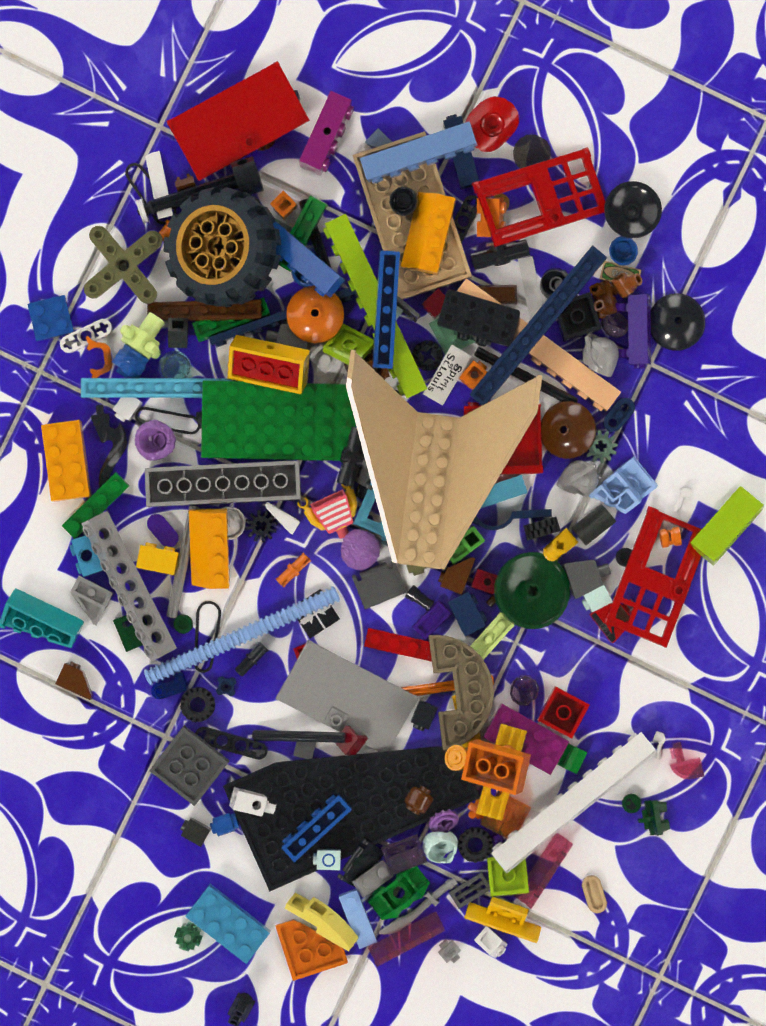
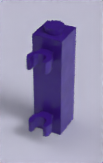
M648 294L628 295V303H615L617 312H628L629 349H618L619 358L629 357L630 365H634L635 369L646 368V365H651L650 296Z

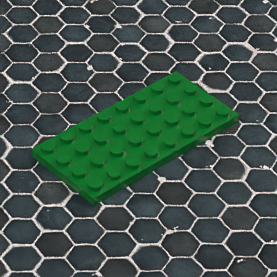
M202 381L201 458L340 461L343 448L347 445L351 427H355V419L346 384L307 383L302 394L242 381Z

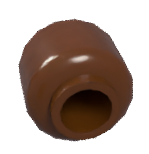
M423 785L420 788L412 787L405 798L406 808L417 815L419 813H426L433 802V797L430 795L431 791Z

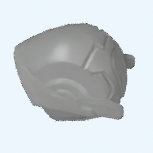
M585 336L586 344L583 350L582 362L588 365L589 369L601 375L611 377L619 358L616 344L607 337L590 338V336Z
M578 460L571 462L563 470L556 486L572 494L578 493L588 497L596 489L602 476L598 474L593 464Z

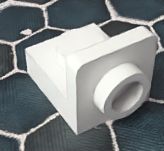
M322 344L319 346L315 345L310 350L309 360L325 374L338 362V359L323 352Z
M488 926L474 939L478 945L494 958L501 956L508 945Z

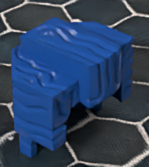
M125 344L118 351L112 363L119 367L116 372L123 377L139 378L146 369V364L149 360Z

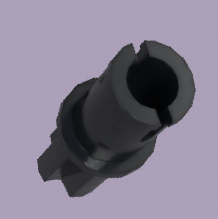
M260 642L249 655L246 654L247 657L235 668V671L240 676H244L255 664H258V660L269 650Z

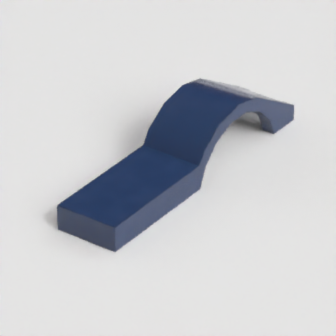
M552 509L512 511L509 519L499 526L486 525L478 519L477 515L472 523L485 530L495 531L505 528L513 519L552 517Z

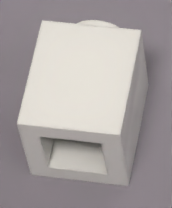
M120 398L113 408V411L116 412L114 416L123 422L125 420L130 422L143 403L137 398Z

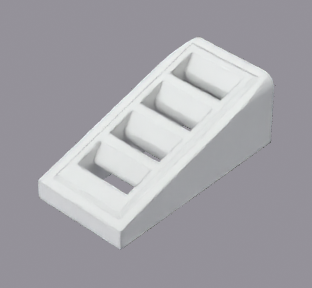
M266 503V509L293 535L300 521L271 503Z

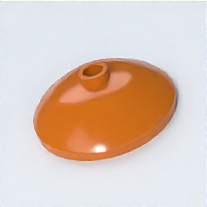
M308 286L296 292L289 301L286 313L291 331L299 339L308 343H322L330 340L339 332L344 321V309L339 297L335 293L331 298L327 295L322 297L314 290L316 286ZM317 310L319 314L314 317L311 315V312Z

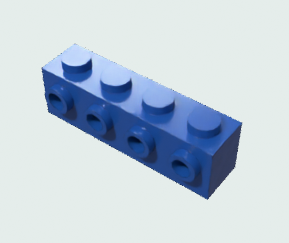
M333 794L325 801L327 805L322 810L320 807L311 814L313 818L308 823L303 821L297 827L299 831L295 835L290 833L282 841L284 845L281 848L294 862L352 810V807L340 794L337 796Z

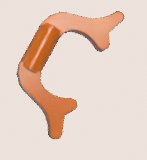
M87 335L85 337L88 342L87 350L93 348H101L103 350L104 367L101 369L90 368L89 370L92 374L91 378H98L100 375L109 372L112 368L111 349L106 343L96 342Z

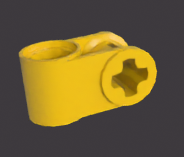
M565 528L544 547L543 554L547 560L555 561L579 542Z

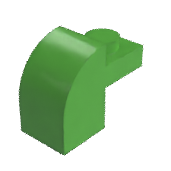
M474 526L467 530L452 555L450 561L453 565L485 542Z

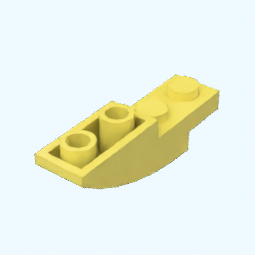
M294 893L286 903L284 909L316 926L317 934L345 950L350 951L358 941V936L347 922L317 898L313 897L311 900H308Z

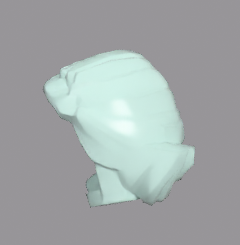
M430 832L424 837L423 850L431 862L451 863L453 861L454 855L457 852L458 839L452 832Z

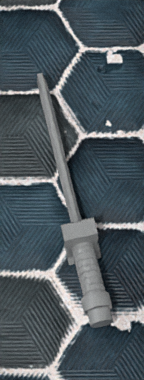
M454 877L445 881V884L441 885L432 894L427 891L424 894V897H427V899L416 909L391 922L381 929L379 934L396 933L416 919L431 904L436 906L440 903V900H437L438 897L458 884Z

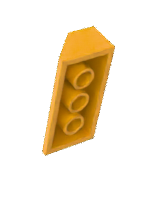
M418 192L419 203L413 213L401 267L438 276L456 199L437 193Z
M227 508L189 509L191 583L194 586L207 589H229L230 567Z

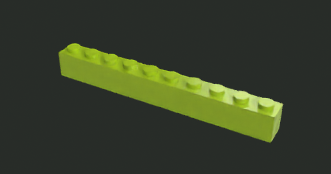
M343 214L324 223L326 227L323 228L327 239L331 238L334 245L331 248L335 256L339 255L342 263L339 265L343 273H348L350 280L347 282L352 292L356 290L358 295L356 301L359 308H364L367 314L364 318L368 327L372 325L375 331L378 281L347 215ZM396 322L393 369H389L392 378H397L399 382L397 389L400 395H405L406 398H409L428 388Z

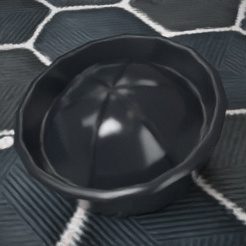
M561 268L547 270L540 279L541 293L548 299L568 273Z

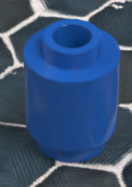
M227 813L212 818L213 822L210 823L212 833H217L218 837L240 828L235 813Z

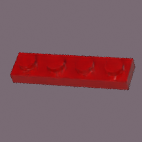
M368 628L364 647L432 662L429 641Z

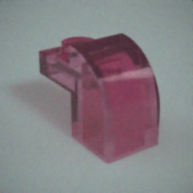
M681 742L671 743L672 748H669L671 759L676 761L668 763L671 771L683 779L704 777L700 757L684 759Z

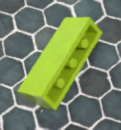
M740 486L691 541L692 547L714 566L761 513L764 504Z

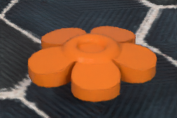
M479 799L475 800V803L471 802L468 805L470 810L468 817L471 819L475 817L481 819L483 815L476 814Z

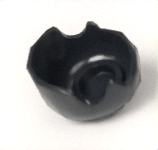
M401 186L392 192L389 203L393 212L401 216H407L417 209L419 200L418 195L413 189Z

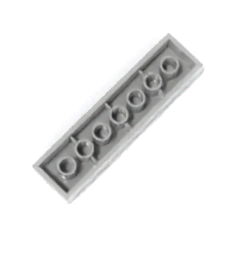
M298 460L145 468L146 507L301 500L300 463Z

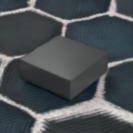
M296 742L293 756L312 760L316 742Z

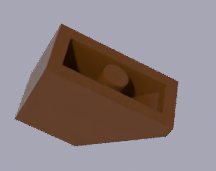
M471 557L447 568L445 572L441 571L438 582H441L440 587L462 595L475 558Z
M70 661V664L64 663L55 684L92 700L93 693L84 670L80 669L81 665Z

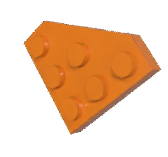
M295 919L275 925L293 981L348 963L344 948L317 934L315 929Z

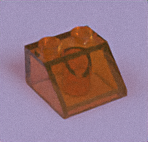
M497 790L494 796H499L502 791ZM509 795L502 821L483 816L479 823L493 832L508 838L507 836L511 832L520 830L531 806Z

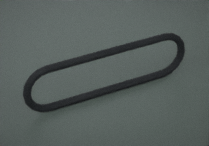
M141 407L135 413V420L139 425H142L143 423L138 420V413L141 410H149L154 412L195 419L198 423L197 429L193 432L171 428L173 432L195 434L200 429L198 419L192 415L159 410L149 407Z

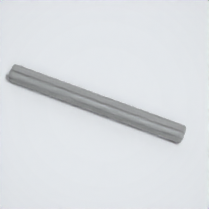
M190 505L189 509H199V507ZM189 509L167 610V617L176 618L178 615L190 557Z

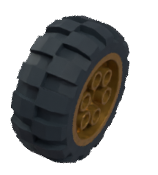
M216 187L204 189L199 193V196L191 195L180 205L181 213H174L167 227L171 228L169 238L164 237L163 251L169 253L170 258L165 261L170 277L177 279L176 286L186 296L195 298L197 302L213 306L231 307L233 304L242 305L254 299L256 296L255 292L264 291L272 281L269 274L272 269L277 270L281 257L276 255V246L281 245L279 229H275L273 226L275 218L268 207L262 206L259 199L246 192L227 187L224 189ZM212 225V230L209 232L208 229ZM228 226L230 227V232H229V234H228V232H227V230H226V228H227ZM243 233L242 239L235 238L239 234ZM205 257H207L206 265L203 263ZM236 258L240 261L237 266L232 261V259L234 260ZM213 269H215V277L212 275Z

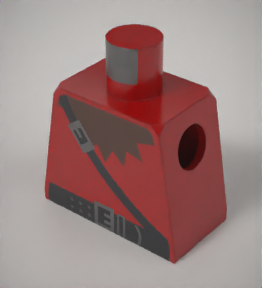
M610 603L591 612L589 615L607 639L614 643L624 631L604 624L612 604ZM620 604L615 618L627 623L633 608Z

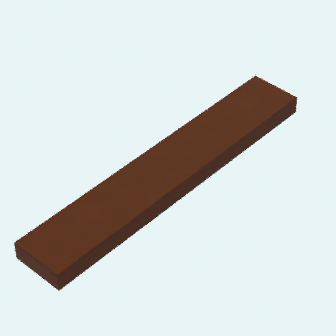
M252 299L242 305L233 304L231 307L213 306L197 301L153 302L147 304V315L151 312L164 322H168V318H188V321L262 319V300Z

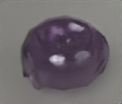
M616 312L601 319V327L610 337L619 338L627 333L628 320L619 312Z
M529 675L516 677L511 682L509 690L512 701L517 705L528 706L531 701L537 698L539 686L537 681Z

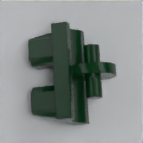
M657 800L644 801L646 810H641L642 817L637 819L638 823H644V828L649 829L650 835H663V832L670 829L668 819L661 820L660 813L667 811L666 802Z

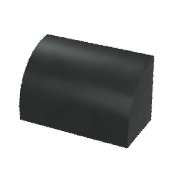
M600 504L571 527V529L583 544L587 546L617 521Z

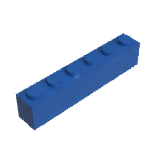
M275 221L273 226L275 229H279L281 245L276 246V255L281 256L280 261L286 260L288 262L287 267L294 273L300 272L302 274L300 278L308 285L310 283L316 286L314 290L322 297L327 295L331 298L345 279Z
M380 250L373 368L393 369L400 252Z

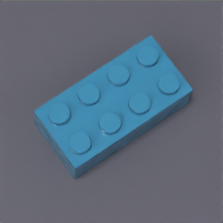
M212 884L206 888L185 916L246 964L271 932L270 929Z

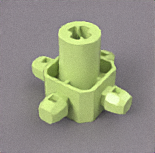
M149 312L139 328L132 324L131 326L123 325L121 327V341L147 359H157L161 352L159 350L160 343L155 340V337L165 322Z

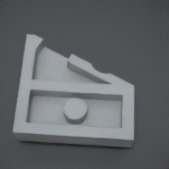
M80 575L70 591L93 625L97 626L113 592Z

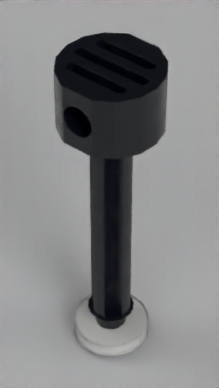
M251 156L231 163L234 174L149 200L147 204H144L142 197L140 200L136 199L137 213L141 216L142 222L145 225V222L150 223L148 215L156 216L158 211L178 208L191 195L199 196V193L204 189L213 187L220 189L226 187L231 189L238 188L239 191L250 195L263 192V184L254 157Z

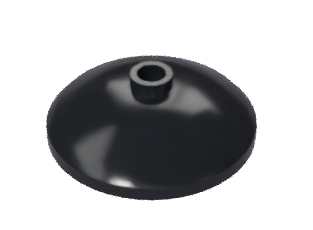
M629 181L619 184L609 193L604 205V214L608 225L618 235L627 238H641L651 233L658 225L662 215V205L659 196L650 186L642 182ZM634 210L635 215H629L628 211Z
M679 293L669 294L660 298L651 308V336L661 347L672 351H681L692 347L701 338L705 329V315L699 303L692 297ZM676 317L681 319V324L675 323Z

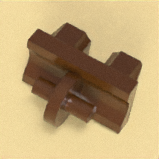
M608 280L595 283L589 287L599 319H604L606 316L617 312L615 305L617 300L612 294Z

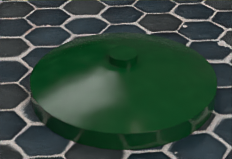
M527 552L518 554L509 559L498 572L494 586L495 601L502 615L512 624L525 629L544 628L557 621L565 611L570 596L569 580L562 566L556 560H547L543 553Z

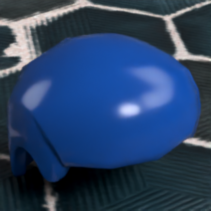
M619 236L611 242L609 254L611 259L618 265H629L635 261L638 255V247L633 239Z

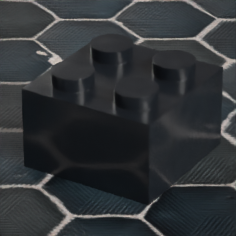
M590 292L576 296L557 319L563 342L595 333L602 329Z

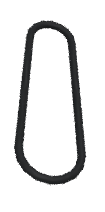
M132 163L127 166L125 175L141 199L142 195L129 177L128 170L132 166H137L149 180L150 177L140 164ZM152 215V217L157 223L162 225L166 224L165 222L159 221L156 218V216Z
M205 601L201 603L197 609L195 631L196 648L198 647L199 612L201 607L205 604H212L218 609V620L214 641L218 637L221 619V609L219 605H217L215 602ZM214 658L211 659L208 669L201 670L198 666L194 665L195 669L201 673L210 671Z

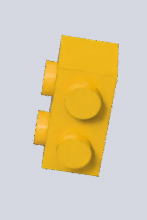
M148 542L145 543V546L140 545L136 568L175 575L179 553L175 552L176 548L164 546V550L156 548L157 544Z

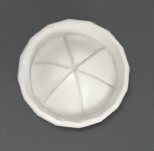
M226 506L224 508H227L228 539L232 540L238 538L243 533L246 520L239 509Z

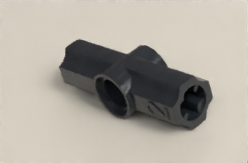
M521 240L507 245L492 246L490 249L470 255L474 270H479L493 265H505L512 260L530 256L527 241Z
M351 427L347 445L343 448L340 458L342 464L337 478V483L351 487L354 486L358 468L362 465L364 459L356 427Z

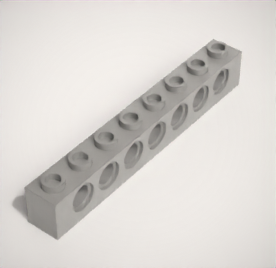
M108 511L81 523L85 536L89 538L92 544L93 552L100 560L101 568L109 577L110 586L115 589L118 601L124 607L127 613L126 617L135 629L136 637L144 646L145 655L152 661L175 650L177 647ZM99 531L104 534V539L100 538ZM108 548L112 550V556L108 554ZM117 565L121 568V574L117 572ZM125 583L129 584L130 591L126 589ZM134 600L138 602V608L135 607ZM143 617L147 619V625L143 623ZM152 634L155 635V637H156V642H153V641H152V638H151V635H152Z

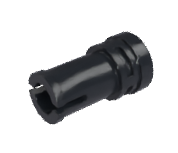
M414 584L405 595V598L416 602L426 611L434 603L433 600L421 593V590Z

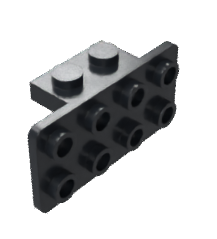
M449 289L446 292L437 324L440 327L453 330L454 335H457V338L463 341L470 339L476 341L475 344L483 347L491 345L492 342L509 347L515 334L520 311Z

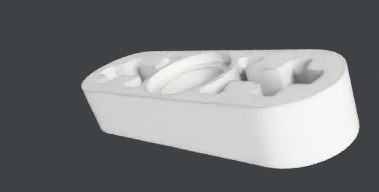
M106 319L93 322L64 336L60 341V347L66 353L78 351L88 345V342L81 339L82 332H91V339L98 341L111 334L112 324ZM101 323L109 326L106 328V333H104L103 331L97 332L99 336L95 338V333L91 329L92 327H94L95 330L101 328ZM77 335V338L81 345L78 346V343L76 342L72 344V349H69L68 347L64 348V345H66V340L72 342L76 340L74 336Z

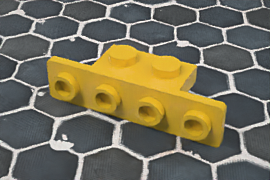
M495 897L491 898L487 908L472 902L468 903L464 918L534 943L538 942L541 932L540 926L525 921L529 909L520 905H515Z

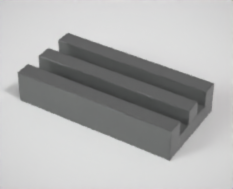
M480 872L449 891V894L458 909L488 892L490 885L483 873ZM481 878L482 881L455 896L456 892ZM480 886H486L484 889L470 896L461 903L458 901L459 899L466 896L475 889L479 888Z

